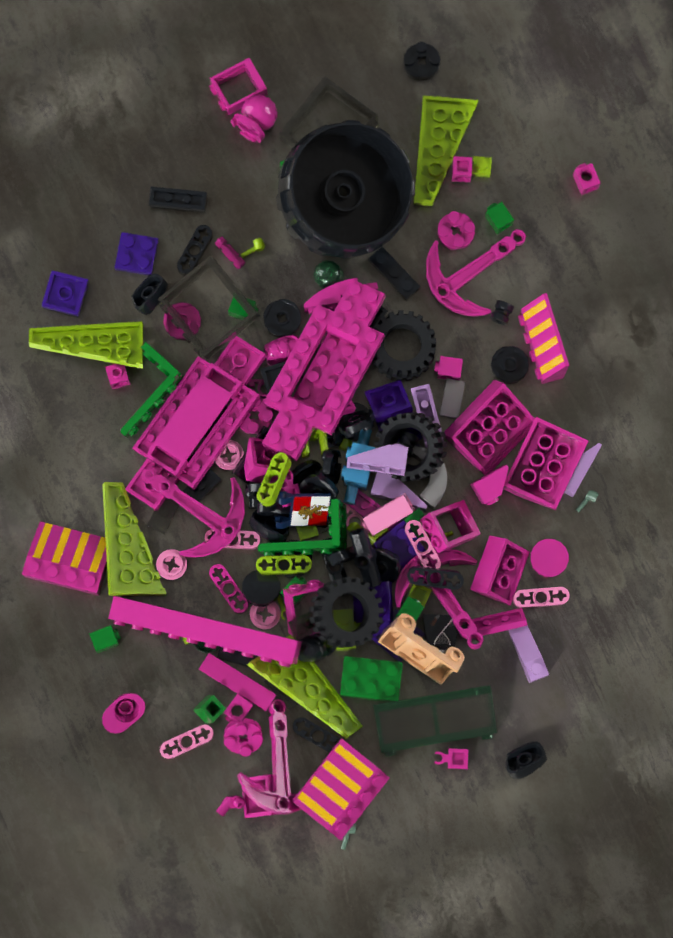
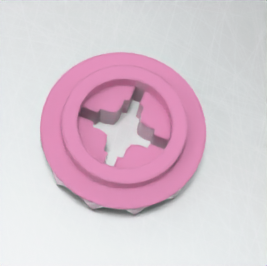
M229 440L215 460L217 466L224 470H233L244 455L241 445L234 440ZM226 448H228L230 453H234V455L231 456L230 463L226 457H222L226 454Z
M169 549L159 555L156 568L163 578L176 580L182 577L187 570V560L185 556L180 555V551ZM175 557V564L179 566V568L174 567L169 573V566L166 565L164 562H171Z
M272 602L267 606L268 613H271L273 616H268L265 622H263V616L257 614V612H264L266 606L257 607L252 605L250 619L256 627L264 630L271 629L278 624L281 612L276 602Z

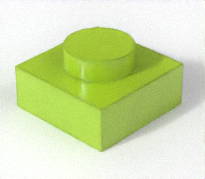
M473 156L472 176L490 178L492 158Z
M296 526L300 541L319 536L316 526Z
M413 585L408 596L417 599L425 606L432 590L425 586Z

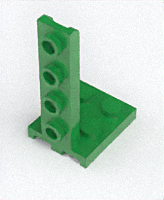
M147 342L141 346L145 351L143 355L153 364L157 362L158 365L156 367L168 377L121 428V433L127 438L129 436L133 437L139 431L138 426L150 419L152 416L151 412L155 407L159 408L164 403V397L168 393L171 394L176 390L178 386L176 384L184 376Z
M331 499V505L328 506V514L332 519V524H329V535L332 536V540L262 543L258 545V552L264 554V556H275V553H283V556H292L294 552H302V555H312L313 551H321V554H331L332 550L340 551L346 549V505L339 499Z

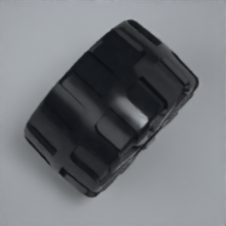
M345 120L341 123L323 125L308 133L291 149L278 175L279 182L276 202L278 211H282L286 220L287 231L294 239L298 238L305 243L311 252L321 256L346 259L362 256L379 249L396 235L409 217V207L415 195V181L412 179L409 166L410 160L406 152L401 150L390 138V134L379 127L376 129L361 124L357 120ZM340 187L347 190V196L340 195Z

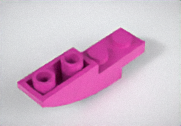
M351 279L335 283L316 293L304 303V312L312 314L317 304L334 311ZM377 282L364 284L378 290Z

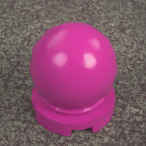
M263 95L251 96L244 102L241 114L237 113L233 116L231 124L233 127L237 125L242 130L240 134L254 143L257 140L261 143L265 138L263 131H267L274 126L278 110L275 103L269 97Z

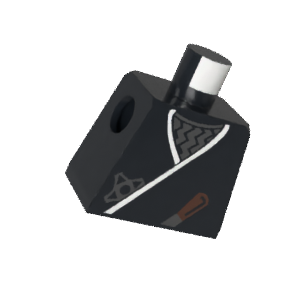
M423 614L426 642L437 647L442 653L449 647H455L458 629L454 625L452 617L450 615Z

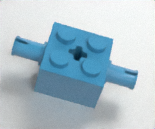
M372 430L360 431L358 442H353L352 447L347 448L346 462L350 456L375 449V447L368 446ZM343 465L341 480H344V486L347 487L343 503L355 505L358 489L367 490L371 471L346 468L347 466Z

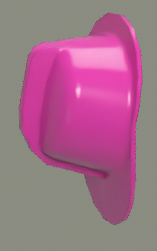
M134 693L118 696L103 713L102 724L104 728L114 734L127 730L144 714L145 703L143 699Z

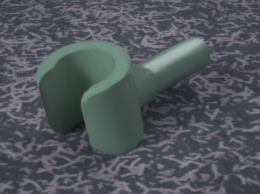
M594 490L588 491L581 504L575 510L580 512L589 500L595 502L599 493Z
M356 823L353 824L344 836L341 849L346 850L349 833L355 834Z

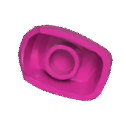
M284 336L267 343L264 346L267 363L275 365L285 362L299 336Z

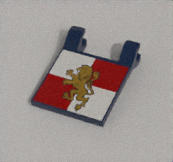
M286 491L279 492V504L286 505L291 503L289 518L282 515L275 517L277 529H284L288 526H327L328 506L331 499L330 493L291 494Z

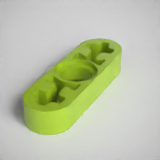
M280 452L273 456L258 490L257 499L265 507L275 503L290 469L291 460L285 453ZM273 476H278V480L275 483H270V479Z
M305 555L262 556L256 561V569L262 575L306 574L312 568L311 559ZM272 560H276V571H272L273 566L267 567L265 571L262 567H259L263 561H266L267 564H273ZM281 560L289 562L290 566L287 570H281L278 567ZM292 560H295V564H300L301 560H305V563H309V566H306L304 570L301 569V566H295L296 570H292Z

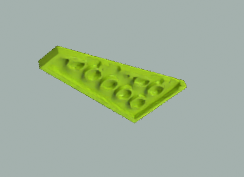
M104 482L102 487L109 596H166V590L162 587L160 575L153 564V557L143 532L140 531L138 519L133 513L123 482Z
M292 635L286 637L296 640ZM258 656L247 664L347 739L363 727L315 662H303L298 659L297 665L291 664L290 667L278 665L279 661L272 659L271 663L261 661V656Z

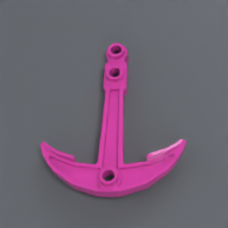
M519 229L514 230L511 236L504 237L493 245L488 252L448 278H445L440 270L439 241L435 240L426 260V278L434 297L440 304L454 313L473 317L491 314V309L478 306L468 299L465 302L456 292L494 262L500 261L513 252L516 246H521L526 239L525 233ZM519 236L521 241H515L514 237ZM504 247L506 251L500 252L499 248ZM444 290L446 294L440 295L439 291Z
M145 468L142 471L141 479L144 483L151 484L154 490L167 499H172L215 532L207 542L204 541L191 549L180 551L181 556L199 558L217 553L230 544L241 529L245 510L243 493L234 477L230 478L231 498L229 505L231 508L224 518L178 489L177 485L164 476L157 475L154 469ZM147 472L152 473L153 477L151 479L145 477ZM163 483L168 484L169 487L167 490H163L161 488V485ZM226 527H230L232 529L231 534H227L225 532Z
M454 549L437 554L441 561L440 566L448 563L449 566L476 565L478 562L472 556ZM432 551L426 555H421L422 559L427 557L429 561L426 564L427 567L435 568L437 561L431 560L429 556L433 555ZM417 555L406 564L398 577L395 587L396 607L401 606L404 596L411 589L412 584L407 578V572L412 566H420L421 562ZM418 571L410 575L413 576L414 580L418 577H424V580L427 582V571L424 572L425 575H420ZM432 573L430 575V581L433 583H437L441 579L439 573ZM430 587L452 617L453 623L462 637L467 639L468 646L472 649H479L483 644V636L476 632V625L467 612L463 611L452 591L445 588ZM466 624L468 628L463 629L461 625ZM477 640L478 644H473L471 641Z
M276 699L272 701L268 708L271 714L269 717L270 738L272 739L273 792L265 791L263 785L252 781L242 772L237 776L243 790L259 807L271 813L283 815L302 809L292 802L297 794H292L290 790L286 744L287 718L284 714L286 705L281 699Z

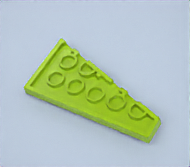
M423 95L414 205L433 206L479 100Z
M143 321L29 328L30 348L143 369V349L141 348L143 345Z

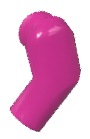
M238 795L227 796L216 812L224 817L229 809H241L245 802Z

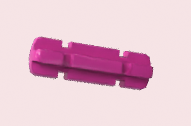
M224 237L218 238L215 245L222 249L221 252L230 262H234L233 265L236 269L242 268L245 265L244 259L238 257L239 254L230 244H227L228 241Z

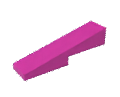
M208 653L198 669L264 711H267L276 696L275 693Z

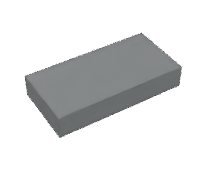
M446 379L440 416L452 419L459 417L465 386L464 381Z

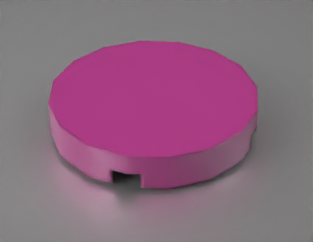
M179 302L169 307L164 315L163 323L171 337L177 340H187L198 333L201 327V317L199 311L189 303Z
M544 539L533 547L530 554V562L537 574L543 577H554L560 575L566 569L569 562V554L561 542L555 539Z

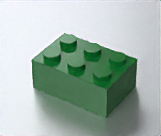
M344 656L340 697L398 703L403 662Z

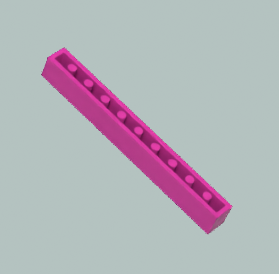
M118 596L113 597L108 619L114 620L116 625L125 626L128 623L132 624V628L143 631L144 628H148L152 634L161 635L164 632L168 633L169 638L179 640L180 637L187 638L186 642L198 644V641L204 642L205 647L216 649V646L224 647L223 651L235 653V650L242 652V656L253 658V655L261 656V661L270 663L272 659L279 661L278 665L290 667L291 664L297 665L302 641Z

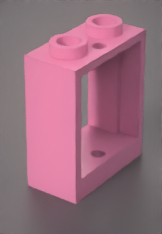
M406 493L367 514L363 518L364 522L362 525L373 536L413 513L415 508Z

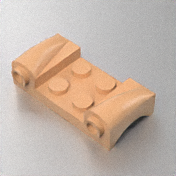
M401 614L383 630L377 642L442 685L452 672L457 673L465 658L464 654L456 647H449L442 653L437 647L430 645L421 636L413 633L416 627V621L408 614Z

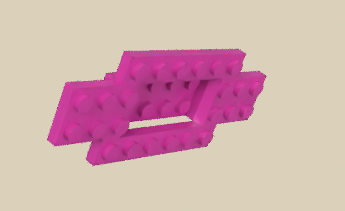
M351 279L334 311L317 304L264 401L266 406L279 411L262 442L263 446L278 453H285L289 458L297 461L314 429H319L330 435L333 434L385 338L384 333L370 328L386 298L385 293ZM327 331L328 334L326 335L322 345L320 346L298 389L292 397L291 394L293 393L297 383L299 382L321 339Z
M235 335L215 364H210L198 356L178 383L176 390L171 393L132 449L145 457L146 460L125 490L155 511H158L166 497L154 490L151 484H146L142 481L141 473L145 468L154 469L157 475L164 476L175 485L180 480L195 490L260 398L258 393L246 385L267 357L266 354ZM232 399L230 405L227 407V409L222 414L220 419L217 421L215 426L212 428L208 436L205 438L203 443L200 445L198 450L195 452L193 457L188 462L187 459L189 458V456L192 454L196 446L199 444L201 439L204 437L206 432L214 423V421L221 413L223 408L226 406L228 401ZM147 472L145 477L151 479L153 475L151 472ZM167 483L161 485L163 490H167L169 487Z

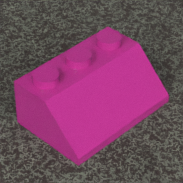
M489 535L470 590L481 596L511 606L530 552L508 539Z

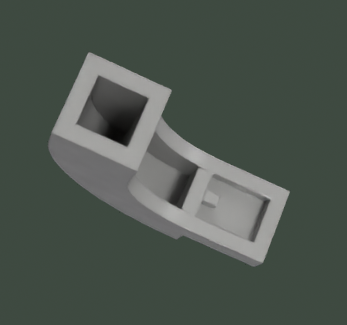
M420 444L414 445L412 456L419 462H422L427 450ZM444 463L441 467L436 468L437 472L429 475L430 481L419 496L433 511L441 502L447 486V471Z

